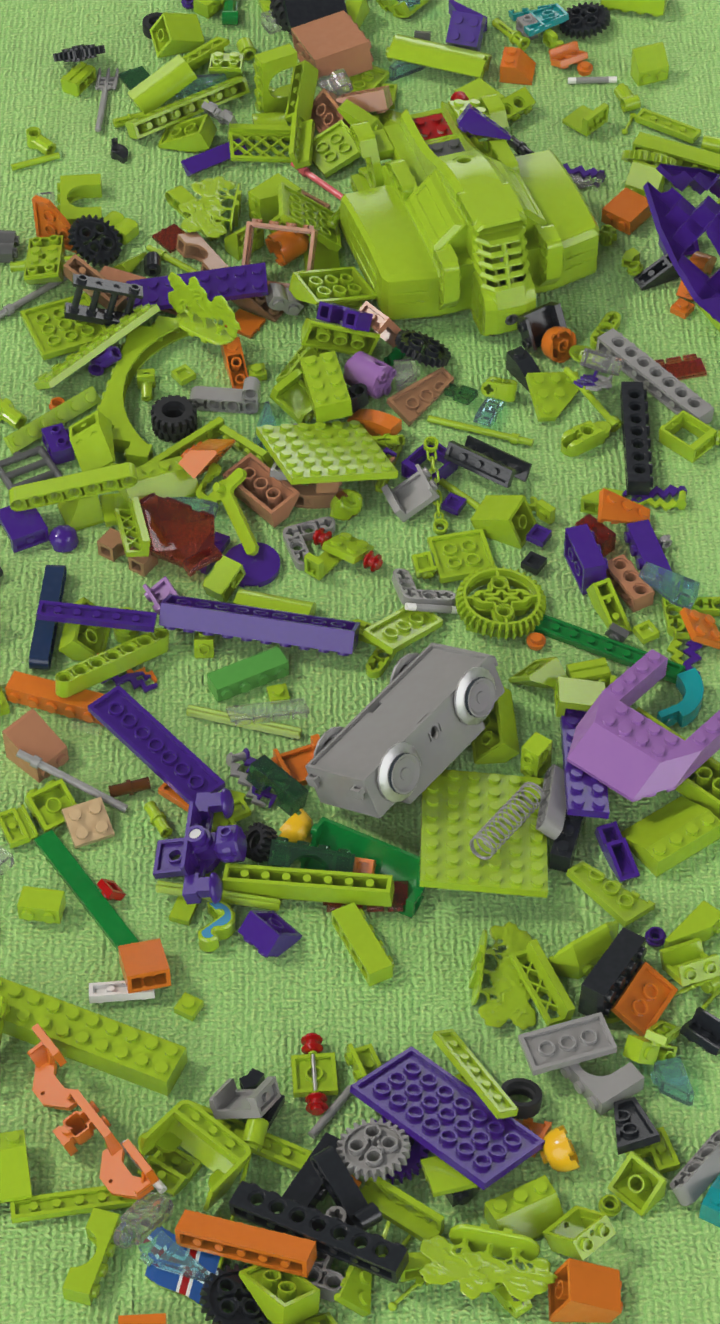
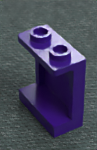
M10 506L0 509V526L2 525L9 537L14 553L49 541L48 527L36 508L18 512L11 510Z

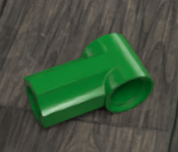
M224 1L222 25H238V1Z

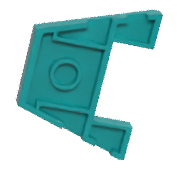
M558 3L537 6L538 9L535 10L522 8L521 12L514 13V10L508 11L509 17L513 21H516L517 17L529 13L536 18L537 23L524 26V32L529 37L569 20V14Z

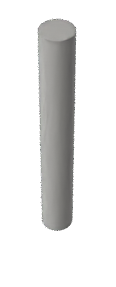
M350 1085L344 1089L308 1132L311 1138L315 1139L352 1095L350 1093Z

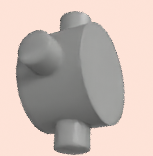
M669 534L663 535L658 540L661 548H668L672 544Z

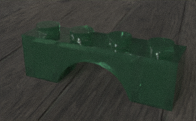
M276 837L270 843L267 866L289 868L298 859L312 858L319 861L326 870L353 872L355 854H352L351 850L339 848L338 851L330 850V846L321 844L318 847L309 846L310 843L306 841L292 843L288 842L289 839L284 837Z

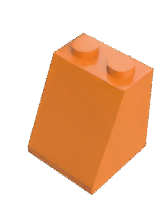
M568 1258L554 1272L558 1276L555 1283L548 1284L550 1322L611 1323L622 1313V1281L620 1280V1270Z

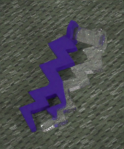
M567 163L563 164L574 183L578 182L579 187L592 186L594 191H598L606 177L603 170L597 171L595 168L585 171L582 165L570 169ZM577 173H580V174H581V176L579 175V176L574 177V175L577 174ZM591 176V178L588 180L583 181L582 179Z

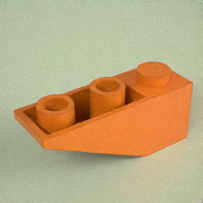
M236 337L231 343L221 345L220 348L232 388L243 389L244 380L248 377L240 338Z

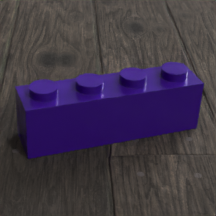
M649 520L628 523L626 532H624V540L626 543H629L631 556L635 557L637 569L641 570L645 581L652 585L654 590L671 587L673 572Z

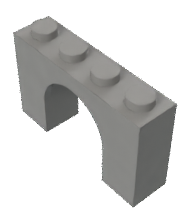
M631 1062L606 1076L589 1074L581 1068L579 1063L560 1068L561 1074L573 1083L577 1093L582 1094L587 1099L591 1109L596 1110L600 1115L614 1108V1102L632 1097L643 1090L645 1077Z

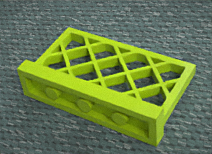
M229 123L227 136L230 160L291 163L290 157L284 155L287 151L289 152V145L287 146L282 142H290L291 125ZM239 138L240 140H242V142L237 144L233 140ZM249 140H256L259 142L254 145ZM266 141H274L275 143L270 145ZM246 143L251 148L245 150L242 146ZM263 144L267 149L262 151L258 147ZM280 145L284 149L280 152L275 147ZM237 150H239V151H241L243 154H242V155H234V152L237 151ZM255 150V151L258 152L260 155H258V156H253V155L251 154V152H253V151ZM272 151L276 156H269L267 153Z

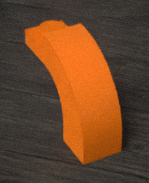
M696 251L689 260L702 272L711 275L717 258ZM681 280L676 296L693 302L692 296Z

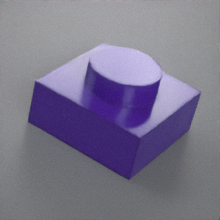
M449 493L441 504V510L458 516L466 506L467 499Z
M535 524L526 535V541L543 548L551 538L552 530Z

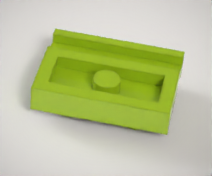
M24 804L20 808L16 809L14 807L0 812V828L10 849L29 843L30 840L38 837V832Z

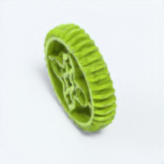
M504 565L502 568L497 566L490 568L488 566L486 570L481 568L479 571L474 570L473 574L469 573L460 582L455 597V606L458 615H460V620L464 621L465 625H469L470 630L475 629L476 634L481 632L483 637L489 635L490 639L497 637L498 640L500 638L507 640L508 637L514 640L516 636L521 638L523 634L528 635L529 632H533L535 626H539L540 620H543L547 607L544 590L541 589V585L537 584V580H532V576H526L525 572L520 573L519 569L516 571L512 570L511 567L505 569ZM487 584V590H478L472 596H468L474 589ZM510 586L516 587L518 589H510ZM530 609H534L527 617L515 621V616L524 615ZM483 616H491L492 620L484 618Z

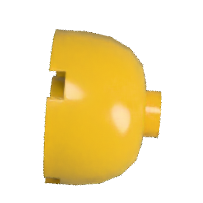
M299 809L300 815L294 813L279 829L282 833L276 841L284 848L297 849L300 846L305 848L312 841L310 832L314 823L309 814L303 809Z
M564 1125L552 1129L544 1136L543 1140H545L543 1150L540 1151V1155L544 1164L549 1163L552 1169L566 1173L580 1168V1165L578 1164L579 1160L572 1141L566 1137L568 1132Z

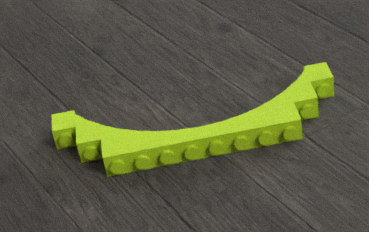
M184 311L181 314L178 313L176 318L157 316L155 322H152L151 327L139 325L126 334V341L121 346L122 357L116 362V366L112 368L111 379L107 380L106 391L102 393L101 404L97 405V410L112 422L114 452L124 453V459L135 464L136 467L145 464L153 458L152 444H147L138 435L126 415L124 406L127 390L137 370L149 358L166 346L189 336L188 332L182 330L178 325L180 319L187 316Z

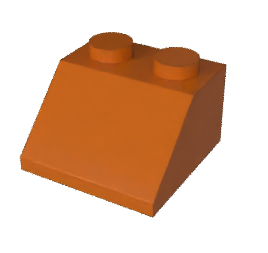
M504 47L500 65V82L532 85L536 62L521 48Z

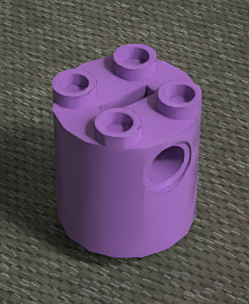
M358 351L345 363L343 377L345 383L350 386L357 383L366 385L368 395L379 399L391 392L392 386L390 385L397 371L379 359L363 351Z

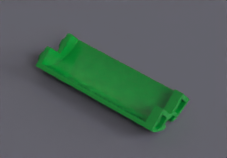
M322 817L318 823L313 824L310 832L312 842L306 851H302L299 857V862H301L300 868L352 872L354 857L376 860L374 874L393 875L395 890L392 907L386 908L410 918L415 915L424 898L422 894L425 891V887H419L420 856L325 817Z

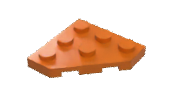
M35 195L32 198L36 236L63 235L65 249L71 251L73 245L68 244L71 239L67 238L70 234L68 231L71 228V224L51 200Z

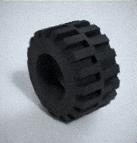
M168 395V397H162L161 400H157L152 405L151 410L152 430L155 436H158L161 440L165 439L166 442L172 441L174 443L194 433L198 428L195 403L185 396L180 397V395Z

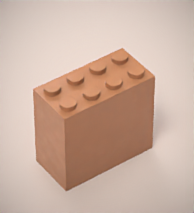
M344 10L291 28L293 45L297 51L298 60L300 62L306 60L319 70L318 87L325 86L328 82L334 83L339 81V79L342 80L373 69L372 62L374 60L370 52V48H372L369 39H366L364 32L359 30L357 23H354L352 17L348 16Z

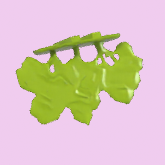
M217 176L214 179L206 178L201 182L192 184L193 191L202 198L192 199L188 203L178 205L183 212L192 215L187 219H183L181 228L189 233L203 230L207 237L219 238L220 235L227 233L223 223L230 222V233H233L234 227H238L241 214V183L237 185L235 196L231 195L229 190L234 189L236 184L233 181L225 180L223 176ZM219 191L225 192L227 196L221 195ZM226 199L234 200L232 208L224 207L222 202ZM226 210L232 211L230 219L222 216Z
M170 272L167 279L174 291L168 293L169 303L177 313L181 314L184 311L187 316L180 319L179 327L188 332L189 336L193 338L199 337L201 342L205 344L209 342L214 345H225L235 340L237 331L241 330V327L226 299L220 295L215 296L212 301H209L207 292L200 286L195 276L189 278V285H186L180 276ZM219 320L223 321V325L218 324Z
M509 921L504 926L494 925L490 928L489 933L495 940V943L487 948L488 934L487 930L484 929L477 952L471 963V970L473 971L469 980V988L473 989L471 1004L472 1006L476 1005L480 993L486 996L487 1001L479 1007L478 1013L485 1020V1025L500 1028L508 1019H511L513 1024L521 1030L533 1027L536 1024V1011L528 1002L531 996L509 959L511 953L525 950L528 942L533 939L527 931L519 930L516 924ZM498 939L503 940L502 943H497ZM499 946H506V950L503 952L494 951L498 950ZM485 954L493 955L496 958L497 968L495 970L484 968ZM496 955H501L502 959L497 958ZM526 957L518 959L520 964L525 965L528 963ZM483 973L489 974L492 987L481 988ZM528 974L527 977L530 981L536 984L539 983L536 976ZM538 991L537 995L541 998L545 993ZM490 994L495 995L497 998H491Z
M483 1223L480 1226L458 1224L449 1231V1239L452 1244L443 1236L436 1235L429 1240H422L420 1252L431 1260V1263L425 1264L419 1270L424 1281L429 1284L445 1285L448 1282L457 1280L460 1283V1291L471 1300L479 1297L482 1292L488 1293L494 1290L496 1283H503L510 1295L525 1302L532 1299L535 1295L546 1292L548 1284L555 1283V1280L558 1278L557 1275L551 1272V1263L547 1259L537 1258L540 1254L538 1243L531 1237L513 1233V1229L504 1228L503 1231L490 1229V1225ZM457 1248L461 1249L460 1253H456ZM494 1257L504 1258L505 1260L496 1259ZM512 1260L513 1264H507V1262ZM516 1261H518L519 1263L523 1262L526 1269H519L516 1265ZM528 1263L532 1264L533 1267L529 1268Z

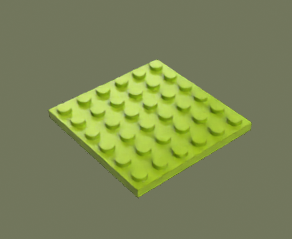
M351 420L350 422L333 421L332 423L316 422L315 424L298 423V425L281 424L280 426L263 425L256 427V435L291 485L398 478V470L365 427L357 420Z

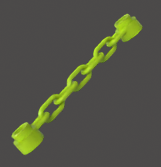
M429 436L425 438L423 448L427 453V459L431 462L429 472L432 475L436 471L437 479L434 478L433 480L437 484L440 481L439 470L435 468V461L437 460L439 441L436 437ZM433 452H434V456H431V459H430L429 453H433ZM437 489L436 491L440 497L436 502H432L436 505L433 531L437 535H444L448 530V522L444 519L443 512L440 511L442 493Z

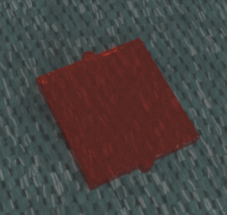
M172 224L165 229L162 228L161 231L152 235V238L169 253H172L176 250L178 234L185 232L176 224Z

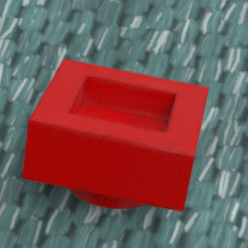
M101 878L97 883V886L102 890L101 894L108 900L121 901L126 895L115 881Z

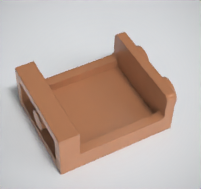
M365 301L359 310L373 314L370 327L373 328V331L380 334V338L394 348L397 346L395 345L397 334L402 330L388 316Z

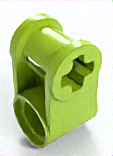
M491 376L482 384L481 392L486 397L500 399L505 402H514L518 382Z

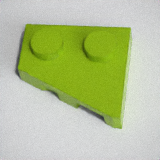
M349 1265L346 1276L340 1283L342 1288L340 1292L334 1295V1300L362 1317L370 1315L372 1273Z

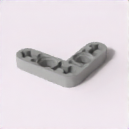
M322 517L283 529V541L296 569L304 571V556L309 552L305 541L313 540V534L318 530V527L319 529L324 528L325 533L331 531L333 534L335 532L336 524L333 518ZM310 528L314 531L311 533H307L304 530ZM295 546L302 547L301 550H293L292 548Z
M401 568L393 571L392 582L403 605L405 603L455 605L456 594L452 591L417 589L409 571Z

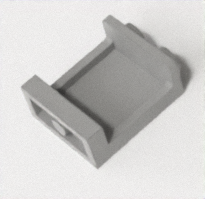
M418 463L415 465L418 472L393 489L387 484L381 488L394 514L402 522H405L440 497L436 491L438 489L437 484L433 479L430 480L429 478L432 476L426 467L422 468Z
M268 1076L256 1089H237L234 1079L229 1078L209 1098L210 1108L215 1119L262 1118L281 1097L276 1076Z

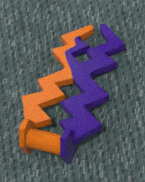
M145 667L136 671L129 669L126 671L127 674L121 677L116 675L101 682L103 684L112 679L115 685L118 686L129 681L134 690L141 687L144 693L158 687L157 678L153 671L146 672ZM142 675L143 678L140 679V680H137V677H139V676ZM149 678H151L152 681L155 683L146 686L144 680L147 681Z

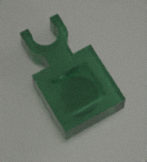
M450 383V389H444L446 396L453 397L454 401L469 405L478 396L477 389L465 385L459 388L455 384Z

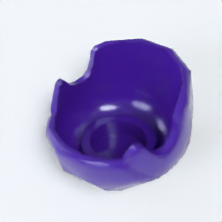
M58 525L49 533V542L56 552H70L79 543L76 530L69 525Z

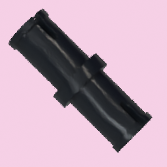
M514 135L511 136L513 141L507 140L508 145L518 155L534 153V151L527 147L526 143L520 142Z

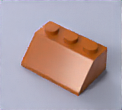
M208 439L204 442L200 441L181 454L182 459L178 464L195 479L208 471L212 463H217L236 441L234 439Z

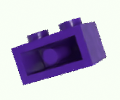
M62 423L41 428L43 443L55 465L75 460L69 430H65Z

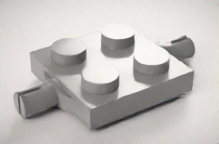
M211 101L209 103L203 102L201 108L204 112L217 119L220 124L238 123L233 113L229 110L224 109L222 111L217 104Z

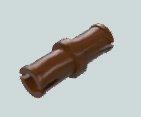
M148 776L132 781L128 779L124 783L108 786L110 796L113 798L127 794L131 796L135 792L151 789Z

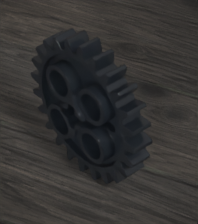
M585 2L584 5L578 3V6L572 5V9L567 8L566 12L569 14V20L559 24L562 33H565V36L570 35V38L576 36V39L579 37L584 39L585 36L591 38V35L597 36V32L602 33V29L606 30V26L610 25V12L607 7L604 8V5L599 6V3L593 5V2L590 4Z
M82 44L62 49V52L54 53L53 58L54 62H79L97 57L98 54L106 52L104 45Z
M90 214L87 217L83 215L81 218H77L70 226L71 228L68 231L70 234L67 237L71 239L68 244L73 245L71 251H77L76 255L79 254L81 259L87 260V264L92 262L93 267L98 264L100 268L103 265L113 264L120 256L123 244L119 241L122 238L117 236L119 231L113 230L114 225L109 226V220L105 223L103 217L99 220L97 215L92 218Z
M414 330L399 331L395 339L397 349H400L401 353H405L406 357H411L413 361L417 360L419 364L424 363L425 366L430 365L432 368L434 366L440 368V366H447L451 358V352H448V348H444V344H440L439 340H434V337H428L427 334L423 335L420 331L417 333Z
M235 1263L234 1269H231L227 1264L224 1272L218 1267L215 1274H209V1278L204 1281V1288H201L199 1304L202 1305L201 1313H207L205 1321L213 1320L212 1324H267L270 1320L267 1319L251 1293L244 1289L247 1287L239 1277V1271L243 1269H239L237 1263ZM221 1288H227L229 1291H223ZM223 1309H227L231 1311V1313H226L223 1311ZM247 1309H250V1310L254 1311L255 1313H249V1312H247L246 1310H247Z

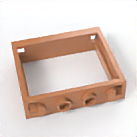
M253 218L252 222L247 221L242 265L250 264L254 228L310 234L307 271L314 270L318 230L314 229V226L303 225V228L296 227L297 224L287 222L286 226L279 225V221L271 220L267 224L262 223V219ZM267 281L268 285L270 283H278L285 288H289L290 283Z

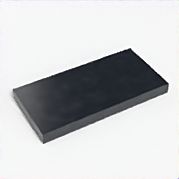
M282 0L289 29L343 10L347 13L345 0Z

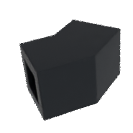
M252 1068L248 1075L239 1078L241 1089H256L265 1080L264 1073Z

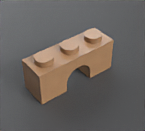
M110 528L97 541L99 555L113 562L118 557L125 555L119 531ZM150 546L149 557H128L129 570L145 577L158 564L157 550ZM131 547L129 550H139V549H137V548H135V547Z

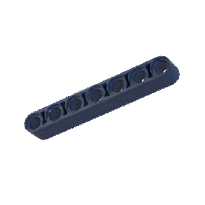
M46 565L39 602L40 600L62 602L67 575L66 565ZM36 617L29 654V669L50 670L58 622L37 620Z

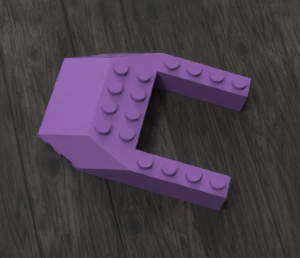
M653 649L602 691L576 726L567 757L569 763L631 802L639 801L644 797L656 796V793L666 790L670 792L675 790L720 749V710L690 737L683 740L630 707L666 675L668 658Z

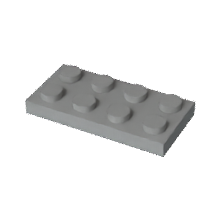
M602 1012L518 1035L519 1044L533 1076L617 1052V1045Z

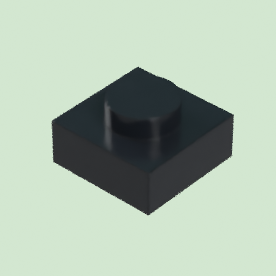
M530 551L521 562V568L538 575L547 564V558Z

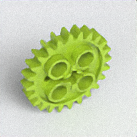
M642 149L634 151L623 150L621 158L625 162H630L631 165L634 159L655 166L660 164L676 166L677 161L672 157L666 156V154L654 151L650 153V151Z

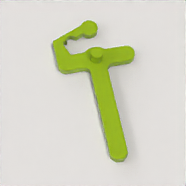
M212 463L195 492L203 510L208 512L216 508L221 502L223 503L246 554L255 556L259 551L258 543L234 495V490L246 479L247 472L242 468H237L226 479L215 482L213 484V491L207 495L205 493L207 484L211 483L214 477L219 476L222 470L219 464Z

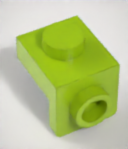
M430 551L411 556L417 578L430 579L434 577L438 569L437 566H434Z
M200 631L195 632V658H214L215 634L207 636L203 635Z

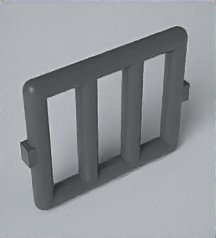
M37 446L24 452L18 451L13 453V456L0 460V478L8 491L15 486L63 476L43 446ZM40 454L42 457L41 460L7 473L3 469L5 466ZM46 465L50 469V471L13 484L10 480Z

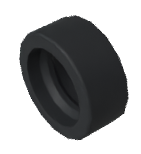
M513 1078L502 1084L501 1088L508 1097L524 1095L532 1100L529 1102L512 1100L518 1108L517 1116L512 1118L528 1119L539 1113L542 1102V1090L536 1083L525 1078Z

